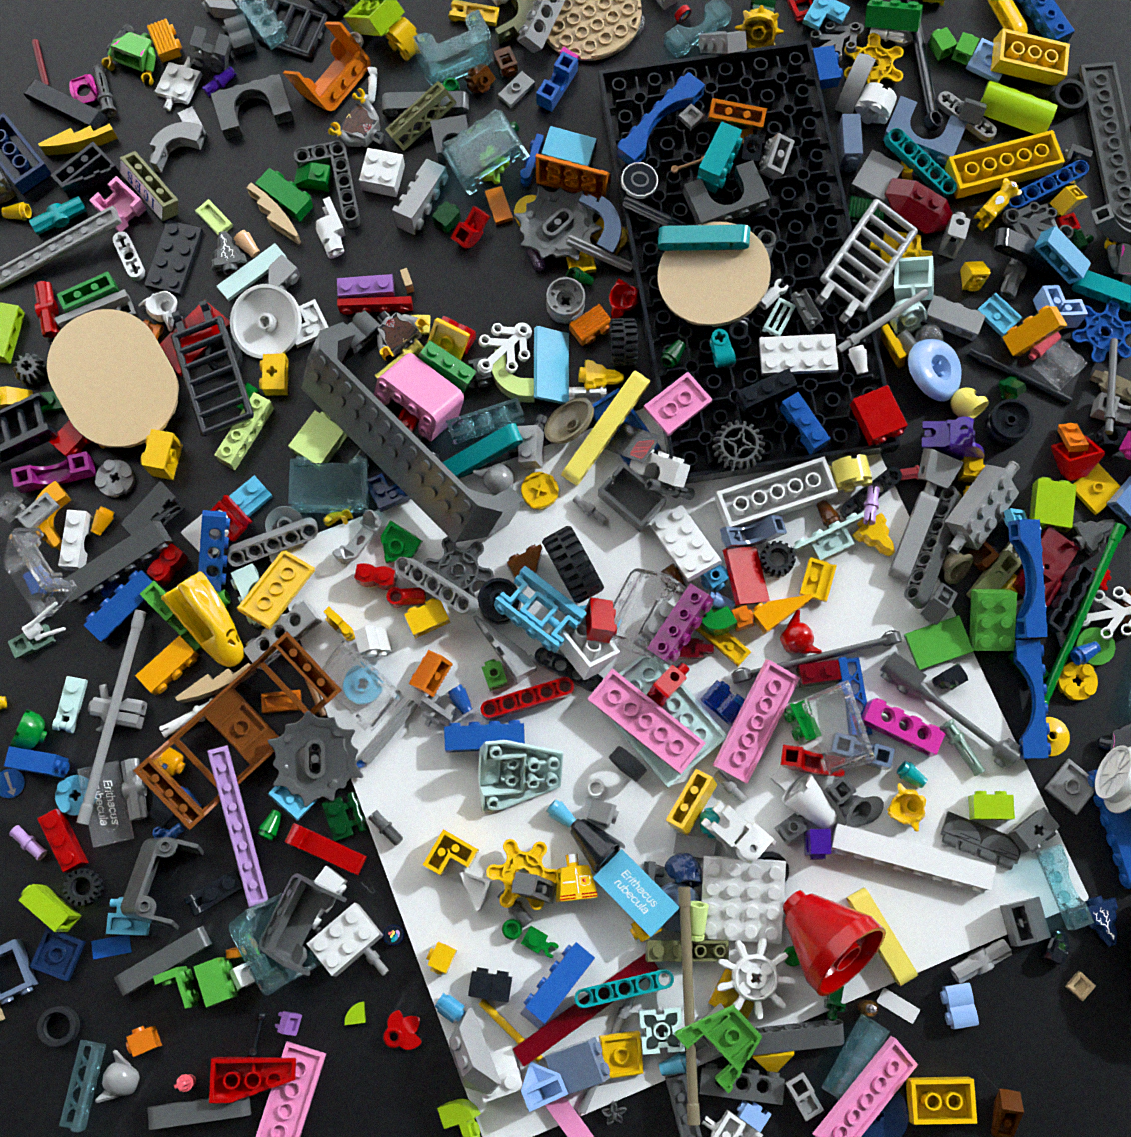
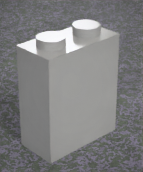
M872 150L852 182L849 193L868 200L879 199L885 202L886 197L884 193L891 179L899 178L904 166L898 161L885 157L881 152Z

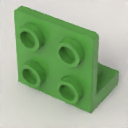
M187 966L176 967L153 976L155 984L162 983L163 986L178 984L185 1009L199 1005V993L196 988H193V974Z

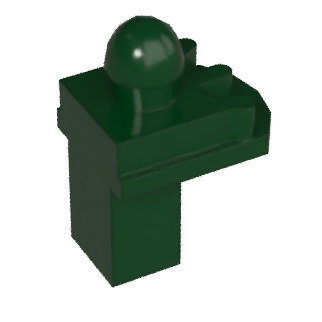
M1074 228L1072 243L1080 252L1084 251L1088 243L1093 242L1094 236L1091 234L1084 236L1082 229L1077 230Z
M1011 376L998 382V386L1001 389V398L1004 400L1017 399L1018 396L1026 392L1025 383L1018 381L1016 377Z
M844 986L829 994L827 999H824V1008L829 1009L827 1017L830 1021L837 1019V1011H845L846 1004L841 1003Z

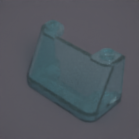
M304 456L290 459L288 504L299 513L341 512L349 509L351 513H365V510H369L370 504L368 460L361 456L353 457L352 460H349V463H311Z
M283 893L245 910L229 924L231 937L259 989L267 996L304 975L282 966L258 947L260 937ZM308 949L306 950L307 959L302 964V967L310 972L320 966L321 962L313 951Z

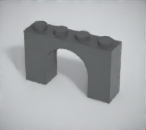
M280 74L270 75L267 78L252 80L246 84L235 85L232 88L211 93L225 139L243 135L238 120V110L244 102L250 99H262L268 102L272 108L277 125L294 120Z
M753 160L738 165L735 168L734 177L741 190L742 198L734 204L721 205L713 201L707 192L702 178L684 184L683 194L697 225L708 222H731L735 218H744L754 211L760 212L768 207L770 197Z

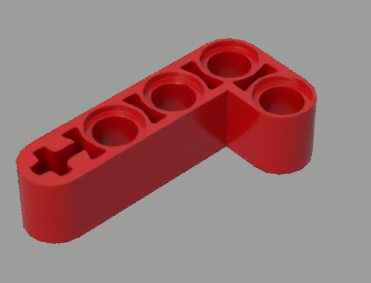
M293 823L285 840L286 843L307 851L356 875H359L367 856L295 823Z

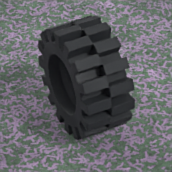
M782 541L768 543L760 554V563L762 569L764 568L765 570L764 573H769L771 577L776 576V578L786 576L796 562V554L792 551V546L789 548L788 543L783 544ZM778 552L784 556L785 562L783 565L776 566L772 564L770 556L773 553Z
M77 869V871L70 872L71 875L66 876L67 881L63 882L65 889H62V891L66 893L64 895L65 899H68L69 903L76 906H86L98 900L97 897L102 895L100 891L104 887L101 886L103 880L99 878L100 875L89 869ZM82 879L90 883V890L85 895H79L76 891V885Z

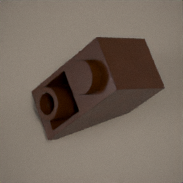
M535 544L531 545L521 555L517 553L509 558L507 567L514 579L520 574V570L524 566L534 573L537 572L543 553L541 544L538 546Z

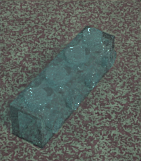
M861 1014L821 1088L840 1099L880 1050L890 1031Z

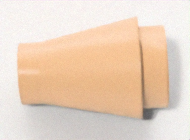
M242 230L234 237L235 244L252 258L260 253L249 232Z

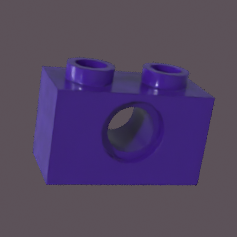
M809 829L804 832L805 856H810V860L826 859V855L832 854L831 829Z

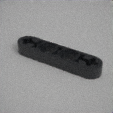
M890 467L875 478L869 486H873L876 483L883 486V491L879 492V499L898 484L902 478V473L898 468ZM890 474H896L895 479L892 478L890 481H888V483H886L885 480L890 476ZM865 486L844 503L840 510L841 516L844 519L852 513H857L858 515L865 510L864 504L859 501V496H867V488L869 486ZM854 504H856L857 507L853 510V512L847 514V508L850 509L854 506Z
M544 647L537 649L535 652V659L539 666L561 677L570 678L573 683L590 692L597 688V686L593 688L592 683L588 680L584 684L585 680L583 678L579 680L573 678L572 673L576 669L566 657L553 651H548ZM545 652L547 653L546 657L551 660L552 656L556 657L552 662V666H549L550 661L546 659L540 661L539 654ZM557 661H564L566 668L559 671L555 668V663ZM596 674L590 677L589 679L592 681L598 679V683L600 684L603 680V677L599 674Z

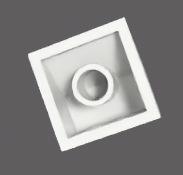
M512 1045L490 1053L501 1084L492 1094L481 1093L484 1103L522 1089L523 1080Z

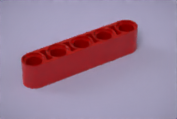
M562 677L496 697L482 703L480 708L481 714L486 720H494L567 698L574 691V683L570 678ZM562 683H568L571 686L567 692L561 691L559 687ZM543 689H550L552 695L548 698L541 695ZM530 694L533 700L530 703H524L522 697ZM506 700L514 702V706L511 709L503 707ZM487 706L495 707V712L492 715L485 714L484 710Z

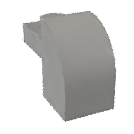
M804 1072L785 1082L789 1095L805 1121L824 1111Z

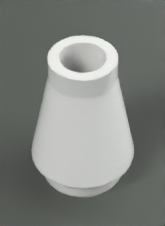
M863 345L850 348L848 356L857 375L867 373V349H864Z

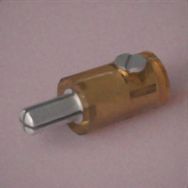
M865 999L860 1001L858 1009L863 1016L872 1017L877 1014L878 1005L874 1001Z

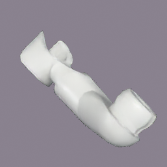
M367 67L370 76L368 78V94H365L364 98L368 99L372 104L375 101L378 73L376 67Z

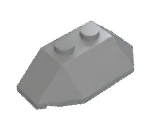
M473 1007L468 1008L457 1023L449 1039L450 1051L463 1087L489 1095L501 1084Z

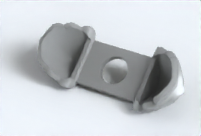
M365 510L363 519L360 520V524L363 527L347 547L341 545L332 552L333 556L341 564H347L357 559L378 533L381 519L373 510ZM365 537V541L357 545L358 539Z

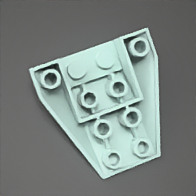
M508 740L484 742L479 752L478 773L482 812L502 810L561 787L563 752Z

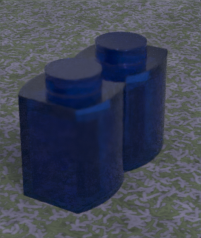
M718 680L700 699L728 725L734 722L745 701L739 694L734 695L731 693L730 686L724 681L719 682Z

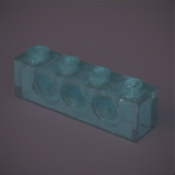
M234 0L237 7L244 13V16L271 50L288 39L285 32L287 30L286 26L281 20L277 21L276 13L273 9L269 11V5L265 0Z
M517 397L447 420L446 424L453 445L497 431L511 423L524 422V414Z

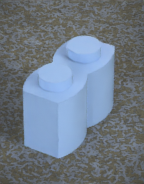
M970 983L943 986L940 997L942 1003L946 1004L947 1012L945 1013L947 1025H950L951 1029L979 1025Z

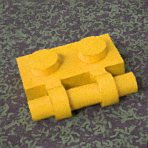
M328 606L323 611L327 616L325 620L335 631L340 629L341 634L347 641L355 640L353 629Z

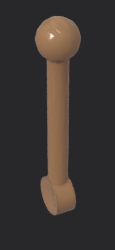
M704 156L699 160L678 167L674 165L671 167V172L676 174L678 170L699 164Z

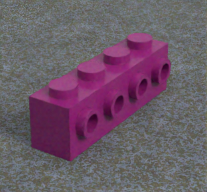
M690 583L647 647V650L669 665L679 658L683 646L689 643L693 631L701 625L705 613L711 610L714 599Z

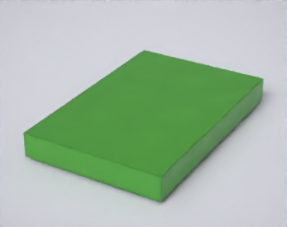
M959 615L940 621L937 625L932 624L904 634L915 665L919 670L974 652Z

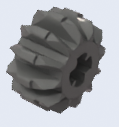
M26 353L24 358L19 355L20 360L14 361L16 366L12 368L15 378L20 380L22 384L29 383L33 385L35 380L40 383L39 378L45 377L43 372L47 370L44 361L36 354L30 355Z

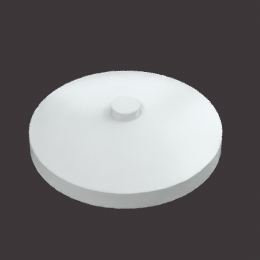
M260 284L247 289L238 297L231 311L230 329L234 341L243 352L255 358L263 359V354L288 352L296 343L301 331L302 318L296 300L286 290L275 285Z

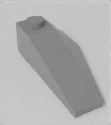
M475 615L473 617L475 623L517 683H520L537 671L535 665L538 663L532 654L528 656L526 651L479 616Z

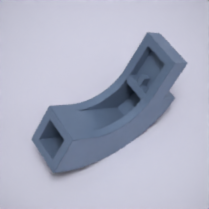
M582 194L579 199L580 205L597 213L604 221V230L597 242V246L615 254L622 235L618 212L605 197L602 196L599 202H597V198L594 196Z
M770 515L745 526H726L720 529L722 542L725 544V547L729 548L752 547L787 534L781 515Z

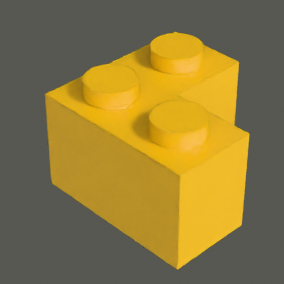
M443 829L422 865L442 876L451 859L470 868L479 850Z

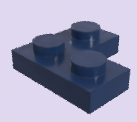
M382 473L365 480V484L380 513L411 499L397 484L389 487Z

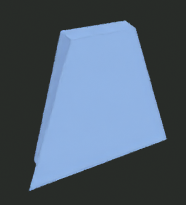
M533 1062L529 1063L521 1089L529 1112L568 1094L559 1073Z

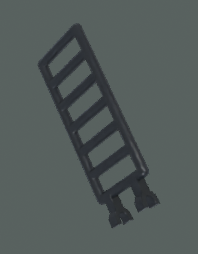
M206 300L199 302L205 321L192 327L186 328L184 317L180 315L179 311L171 313L178 332L171 335L172 343L200 433L204 437L254 417L223 317H213L212 308ZM218 325L220 333L182 348L179 339ZM221 340L223 341L225 349L186 363L184 355ZM228 356L230 365L191 379L190 370ZM233 372L235 381L196 395L195 386ZM238 388L240 397L201 411L200 402ZM243 404L245 413L208 428L206 427L205 418Z

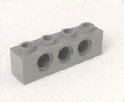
M534 0V6L526 16L527 21L519 30L520 35L517 41L532 53L541 50L565 0Z
M299 601L292 606L290 612L281 615L270 630L265 628L259 637L251 639L243 651L253 663L265 652L263 646L266 642L269 641L271 646L279 639V632L282 629L285 632L288 631L296 641H299L319 625L322 620L309 603ZM299 617L300 623L294 626V620ZM277 649L264 662L269 665L281 653Z

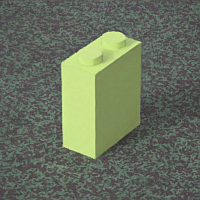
M314 410L288 447L291 452L320 471H323L348 435L336 423L332 422L327 414L324 412L318 413Z

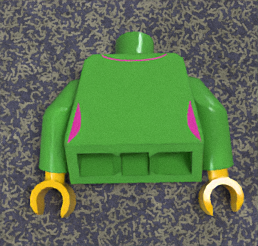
M128 32L124 36L114 39L107 53L108 58H103L101 61L104 68L106 69L107 67L109 71H113L115 69L113 60L142 72L146 70V73L141 75V80L145 84V80L150 78L149 85L152 86L154 80L151 72L154 71L156 56L150 35L142 33L140 36Z

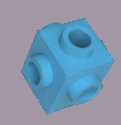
M720 565L700 575L702 586L712 592L715 590L719 592L724 589L729 579L727 569Z

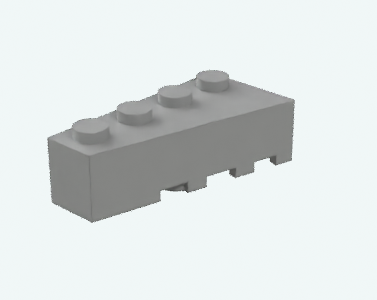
M429 159L425 160L416 173V181H411L408 185L407 194H402L399 198V206L395 205L392 209L395 226L414 235L418 230H421L425 216L431 212L433 201L437 200L440 195L441 186L445 185L448 180L446 167Z

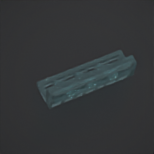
M80 1040L59 1126L71 1128V1131L81 1132L86 1129L106 1044ZM85 1046L91 1047L88 1060L83 1054ZM86 1066V1071L82 1082L78 1076L79 1069ZM80 1087L81 1091L78 1103H76L73 1098V1092ZM75 1108L73 1123L67 1122L68 1112Z

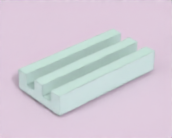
M779 297L762 331H767L770 335H775L776 337L781 336L796 305ZM780 304H783L784 306L773 327L770 328L769 325ZM787 307H790V310L785 320L783 321L779 331H776L775 329L778 326L784 312L786 311Z

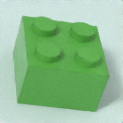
M226 957L215 958L194 966L206 1007L238 997L237 992L240 989L237 990L229 973L233 966Z

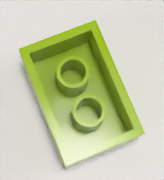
M360 0L344 18L354 32H358L361 35L384 36L389 32V28L401 19L405 11L397 0Z

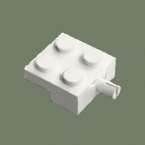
M726 1110L721 1120L717 1123L707 1116L704 1118L706 1121H702L703 1125L712 1130L710 1137L763 1136L762 1133L729 1110Z

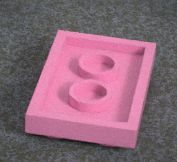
M687 372L645 404L644 409L665 434L669 436L712 403V398Z

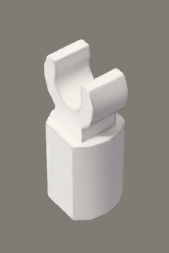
M781 279L775 281L774 287H771L766 292L764 298L758 303L764 310L780 297L779 294L787 292L788 285L784 288L778 286L781 283Z

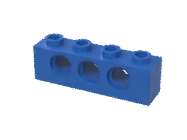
M203 510L198 572L201 571L205 574L215 591H221V585H225L226 574L222 573V568L227 567V555H224V548L228 549L229 537H225V530H229L230 518H226V512ZM217 529L220 531V534L213 536L210 534V531ZM211 548H216L219 550V552L217 554H211L208 550ZM214 566L218 570L216 572H209L207 568Z

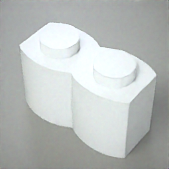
M365 626L354 631L360 655L382 658L387 656V652L391 651L385 628Z

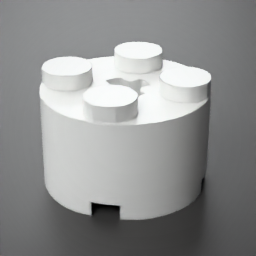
M868 83L865 85L855 105V110L857 114H860L862 122L866 124H871V122L887 123L897 99L895 92L891 88H888V90L882 88L883 84Z

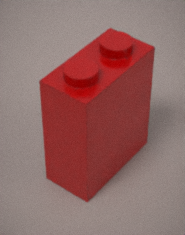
M888 385L854 398L850 404L852 412L869 445L874 443L880 445L887 441L886 438L891 436L897 438L904 434V430L908 426Z

